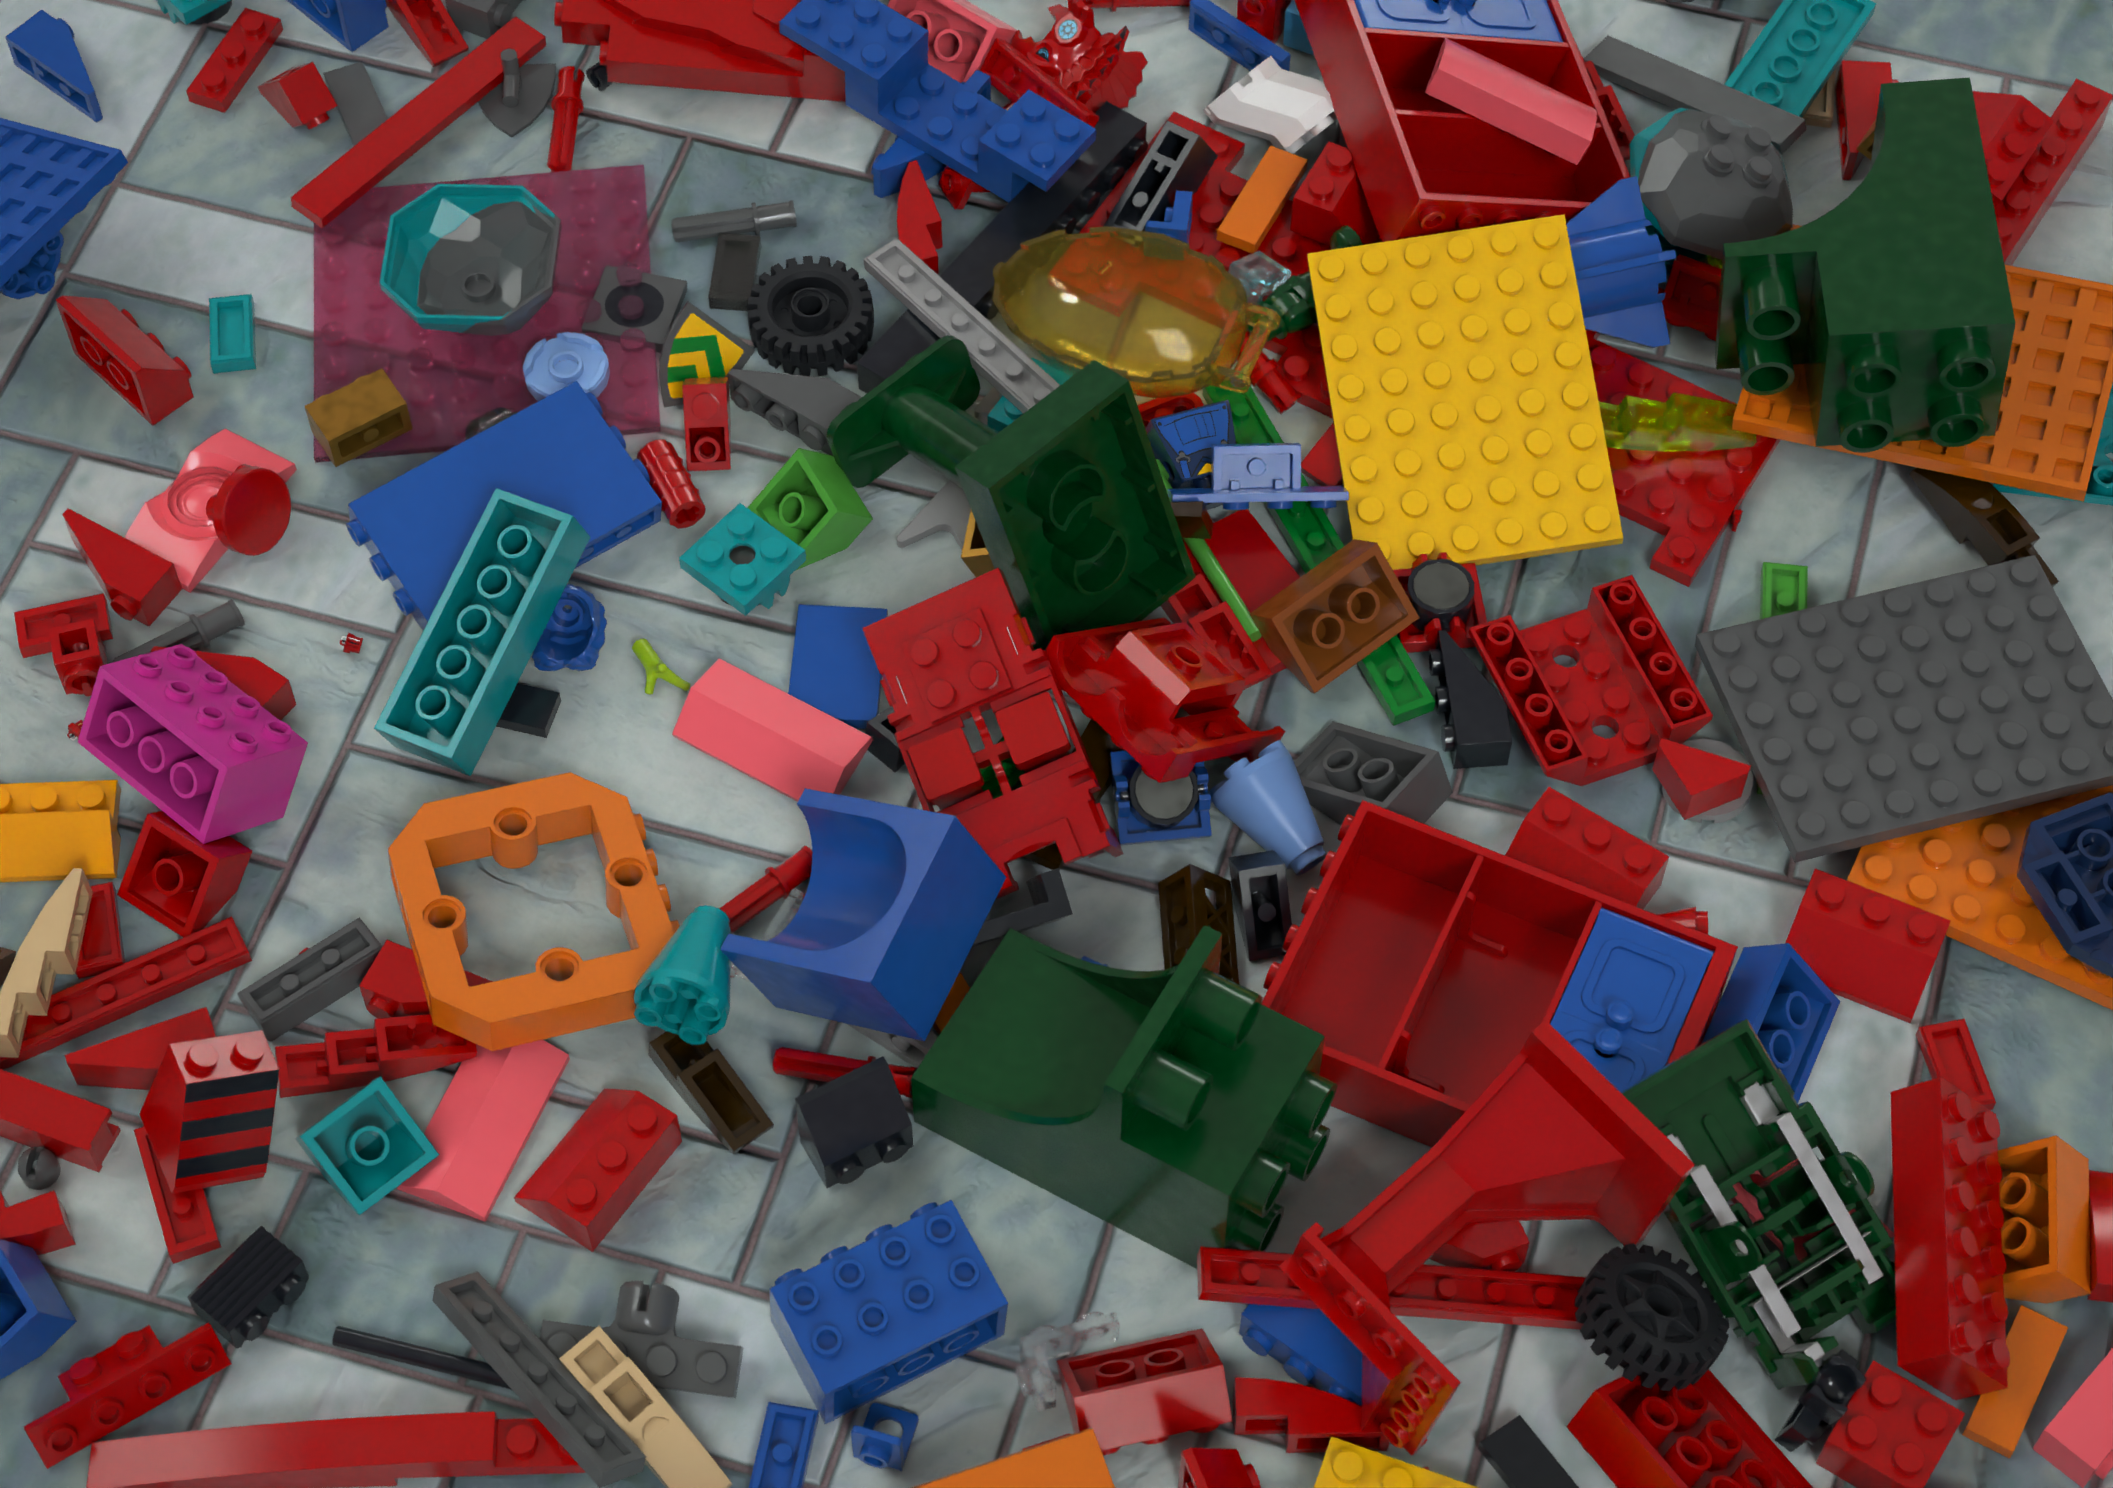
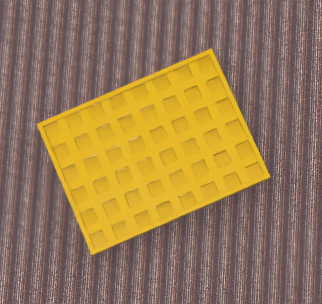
M1565 214L1307 253L1343 486L1349 491V500H1346L1352 540L1357 539L1378 543L1392 570L1412 568V563L1421 554H1427L1428 560H1436L1440 552H1446L1452 561L1458 564L1475 563V565H1483L1623 543L1622 527Z

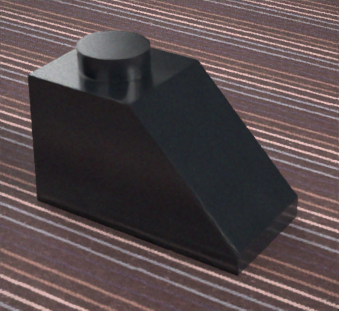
M1273 850L1228 857L1233 900L1248 960L1255 961L1285 956L1286 952L1282 950V947L1292 925L1285 863Z

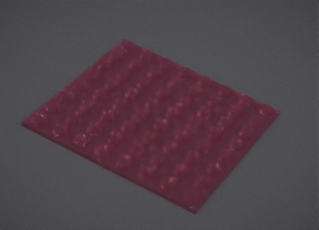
M644 164L375 187L365 193L323 229L314 223V401L322 395L330 394L354 382L361 376L369 375L382 368L407 403L413 427L412 430L354 459L447 451L471 438V429L472 436H475L476 427L481 426V429L477 432L479 434L538 402L527 389L523 371L526 354L538 341L546 338L547 342L550 339L557 338L556 334L563 332L582 333L597 340L607 355L610 376L607 387L597 397V400L603 411L601 416L608 426H616L622 435L661 432L655 343L646 342L644 332L639 329H628L622 333L621 337L582 331L584 322H594L602 315L601 305L596 300H593L606 265L618 267L616 272L617 280L625 287L638 285L642 281V272L651 274ZM437 184L524 186L561 219L562 229L553 294L520 330L510 334L487 336L422 329L380 287L379 281L390 216ZM626 296L618 304L619 313L625 319H637L644 313L643 301L637 296ZM492 413L491 420L486 424L485 414ZM314 436L315 463L331 461Z

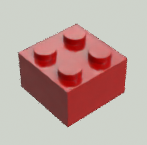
M1873 1360L1864 1375L1867 1380L1851 1397L1847 1404L1848 1410L1837 1421L1815 1464L1856 1488H1924L1966 1413Z

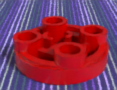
M243 464L237 467L235 472L223 482L217 495L212 496L208 500L206 514L213 521L215 532L225 547L244 555H260L272 549L280 541L287 529L291 515L290 493L284 480L274 471Z

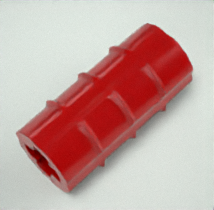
M658 439L647 443L638 452L637 459L646 468L650 478L648 483L662 501V511L670 525L678 529L693 526L704 516L706 508L700 497L699 489L695 488L691 480V474L686 471L683 460L678 456L672 443L667 442L665 439Z

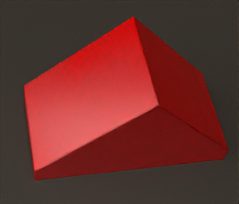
M1661 738L1652 770L1683 819L1686 820L1740 798L1751 765Z

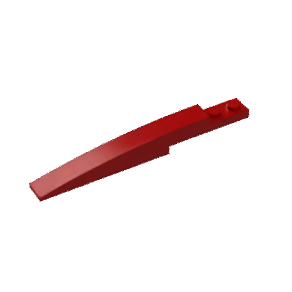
M490 1411L285 1422L92 1442L86 1488L397 1486L398 1478L586 1472L538 1418L497 1419L496 1412Z

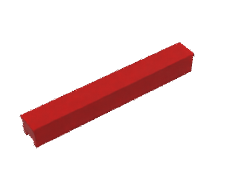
M0 1069V1136L28 1147H44L52 1151L58 1158L100 1172L105 1157L121 1131L119 1126L108 1123L113 1114L111 1109Z

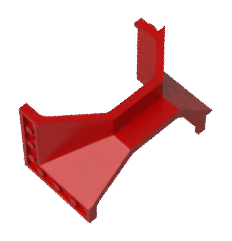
M1544 1020L1530 1033L1518 1055L1427 1153L1341 1228L1320 1238L1324 1229L1315 1222L1301 1235L1293 1254L1278 1267L1362 1352L1361 1432L1376 1419L1381 1424L1380 1429L1385 1438L1395 1447H1403L1413 1456L1428 1441V1434L1461 1382L1391 1312L1389 1294L1463 1227L1473 1222L1589 1219L1602 1224L1624 1246L1626 1244H1635L1637 1247L1645 1239L1695 1164L1557 1030Z

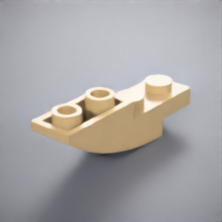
M600 1326L596 1327L559 1358L563 1366L646 1455L645 1464L666 1488H730L732 1486V1482L634 1362L622 1353Z

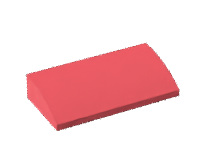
M1447 38L1442 43L1425 91L1426 94L1576 165L1592 142L1597 121L1596 109Z

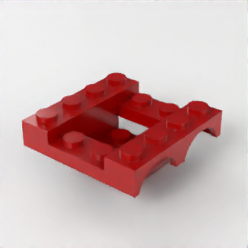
M1163 617L1059 634L1052 637L1045 650L1061 690L1065 691L1080 705V709L1085 716L1096 721L1111 736V740L1116 746L1127 751L1141 765L1142 771L1148 777L1159 783L1188 777L1198 762L1228 756L1236 762L1242 758H1247L1251 763L1259 758L1258 755L1263 749L1273 742L1281 740L1286 732L1280 726L1265 731H1253L1238 717L1240 712L1234 706L1243 692L1246 679L1185 622L1171 624V622ZM1181 707L1190 715L1174 719Z

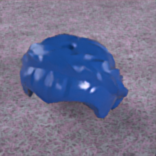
M566 585L532 653L534 665L538 670L557 671L567 667L571 670L586 671L596 666L599 650L605 643L604 631L607 620L604 617L605 609L603 605L595 599L592 593L579 586ZM569 605L571 609H566L564 606Z

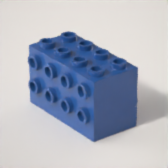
M952 1200L939 1206L936 1202L926 1204L914 1211L910 1216V1220L894 1228L891 1224L883 1225L869 1233L865 1238V1242L849 1250L846 1246L838 1247L825 1254L821 1258L820 1264L804 1272L800 1268L791 1270L780 1276L775 1281V1286L769 1288L771 1322L824 1424L1004 1335L1008 1302Z

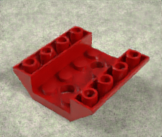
M1633 575L1593 587L1586 609L1526 629L1518 630L1511 615L1469 628L1468 634L1546 777L1584 786L1655 761L1661 738L1683 744L1712 720L1713 714ZM1559 655L1570 656L1577 664L1572 667H1564L1557 664L1554 658ZM1604 725L1612 728L1616 735L1611 738H1603L1596 735L1592 729L1596 726Z

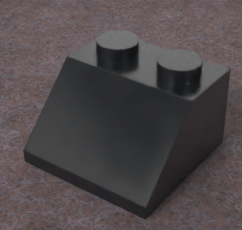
M884 1056L795 1098L800 1142L826 1188L837 1183H851L858 1179L866 1169L880 1162H894L905 1155L909 1148L913 1147L912 1124Z

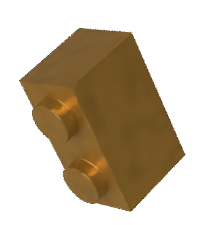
M382 368L369 375L361 376L354 382L330 394L322 395L314 402L304 406L312 433L335 467L413 429L407 403Z

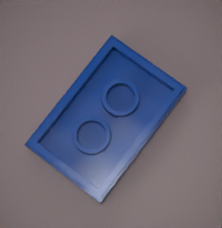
M799 604L788 694L855 729H866L867 722L879 714L880 681L882 680V675L879 673L862 628L888 617V609Z

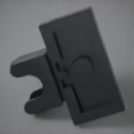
M1843 1349L1823 1361V1365L1819 1367L1816 1380L1808 1384L1798 1399V1404L1774 1440L1789 1452L1794 1451L1806 1441L1811 1445L1815 1444L1828 1425L1833 1424L1848 1410V1407L1845 1406L1846 1403L1867 1380L1864 1374L1856 1368L1859 1361Z

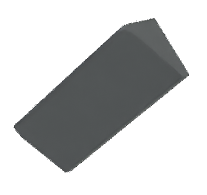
M359 917L238 992L237 995L258 1028L263 1030L266 1039L271 1042L358 988L383 946Z

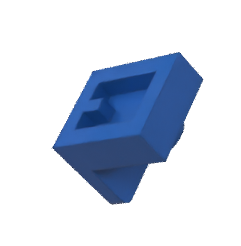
M1176 190L1174 207H1166L1164 222H1146V254L1187 258L1192 224L1193 192Z

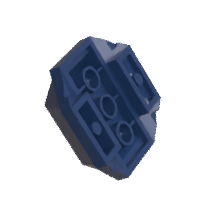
M2109 792L2032 821L2025 832L2016 876L2067 954L2080 960L2088 971L2108 975L2113 978V793Z

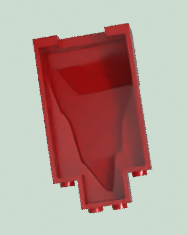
M563 0V2H556L554 25L562 29V42L600 46L599 62L600 65L607 66L608 82L845 102V72L780 33L779 21L801 0Z

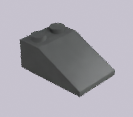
M1334 721L1294 761L1310 805L1342 825L1347 814L1355 816L1362 800L1425 824L1453 793L1439 751Z

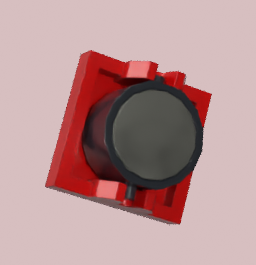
M1440 552L1436 560H1428L1427 554H1421L1412 563V568L1393 570L1420 617L1397 634L1407 653L1436 649L1438 631L1446 630L1460 648L1476 647L1468 634L1469 628L1486 623L1487 618L1475 563L1458 564L1453 562L1446 552Z

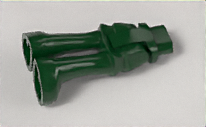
M1345 225L1336 230L1330 239L1331 250L1363 245L1358 234L1351 227ZM1309 271L1298 276L1292 275L1285 283L1277 286L1265 301H1261L1256 305V312L1244 319L1245 327L1260 343L1265 344L1274 337L1284 339L1287 337V332L1291 334L1309 328L1313 323H1317Z

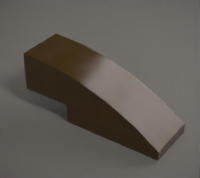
M666 1031L649 1043L648 1055L664 1077L705 1126L733 1154L774 1127L773 1122L719 1049L713 1050L707 1040L704 1044L692 1045L683 1041L679 1035Z

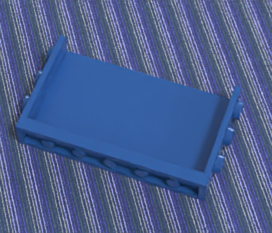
M575 381L348 504L350 521L346 523V527L351 538L357 546H366L372 555L369 561L374 572L381 581L389 580L396 590L393 592V597L397 606L405 616L412 614L422 630L426 627L496 488L574 516L590 536L575 568L661 521L662 501L648 483L650 478L646 468L639 459L632 460L625 450L626 443L621 432L614 425L608 426L601 416L603 411L600 403L592 392L585 393L579 383Z

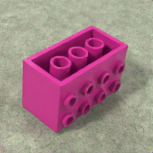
M183 644L100 666L77 741L203 844L283 818L308 742L295 733L287 723L277 719L263 708L255 698L248 696L231 683L223 673L216 671L198 657L194 650Z

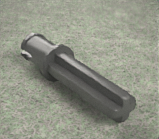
M793 200L784 203L756 206L754 202L751 203L752 207L674 218L671 223L673 238L676 242H685L756 232V236H758L760 231L797 227Z
M230 599L227 603L197 618L194 614L190 615L191 621L114 658L112 662L150 653L154 646L172 647L183 644L192 650L201 645L207 648L210 646L209 641L239 626H244V619L235 602Z

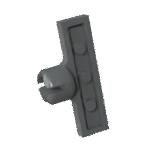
M644 1281L625 1282L619 1290L615 1320L609 1327H604L602 1330L622 1353L634 1362L655 1388L736 1398L744 1348L742 1346L678 1337L675 1331L679 1305V1294L677 1291L667 1285L653 1283L649 1296L650 1288L649 1285L643 1284ZM543 1320L540 1340L559 1360L560 1357L596 1327Z

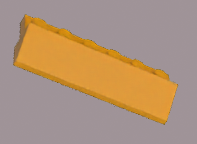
M118 780L0 784V882L64 880L73 868L83 869L87 879L117 878L121 837L117 830L121 796Z

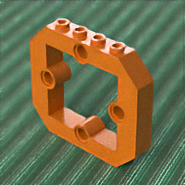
M568 772L428 802L421 806L388 848L391 880L411 949L414 952L433 1025L490 1051H496L635 1018L636 1004L633 998L638 980L680 925L677 920L670 921L667 912L671 911L670 898L666 885H657L655 876H658V865L655 853L652 848L645 850L643 841L646 840V831L640 813L633 815L626 796ZM592 834L605 871L606 906L610 913L621 919L631 950L583 961L580 955L572 949L564 947L552 948L538 957L535 964L536 972L469 987L460 956L468 947L466 908L457 898L441 895L434 868L493 856L495 861L503 867L510 869L523 868L530 865L536 859L539 845Z

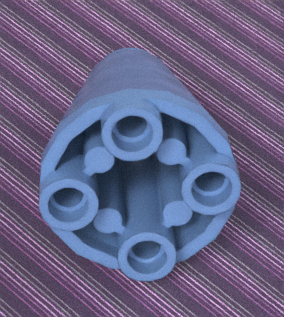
M1278 740L1259 753L1257 760L1250 763L1247 758H1242L1232 764L1224 772L1227 779L1215 785L1209 790V793L1211 794L1212 802L1221 813L1265 851H1275L1285 863V868H1292L1295 874L1299 876L1323 861L1327 853L1322 847L1324 840L1293 758L1281 740Z

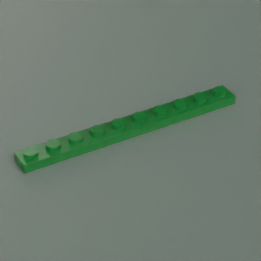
M1243 372L1203 385V397L1208 405L1229 400L1236 444L1284 443ZM1301 473V486H1309ZM1293 501V508L1290 509L1268 508L1305 574L1344 547L1322 508L1310 507V501ZM1397 635L1357 663L1393 726L1434 711L1435 699Z

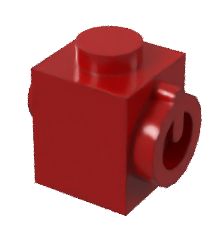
M94 618L48 628L54 665L66 695L73 693L91 696L99 667L108 664L106 650Z

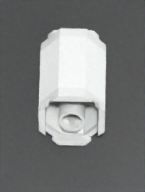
M1272 56L1252 69L1246 76L1228 88L1203 110L1214 124L1269 140L1274 147L1292 154L1337 119L1330 93L1327 91L1324 81L1281 69Z

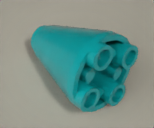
M699 906L678 927L636 985L633 998L636 1004L634 1016L640 1023L647 1026H657L664 1031L677 1034L683 1041L692 1045L704 1044L708 1035L716 1034L725 1026L730 1010L731 961L720 950L728 933L731 934L730 920L725 912L713 906Z

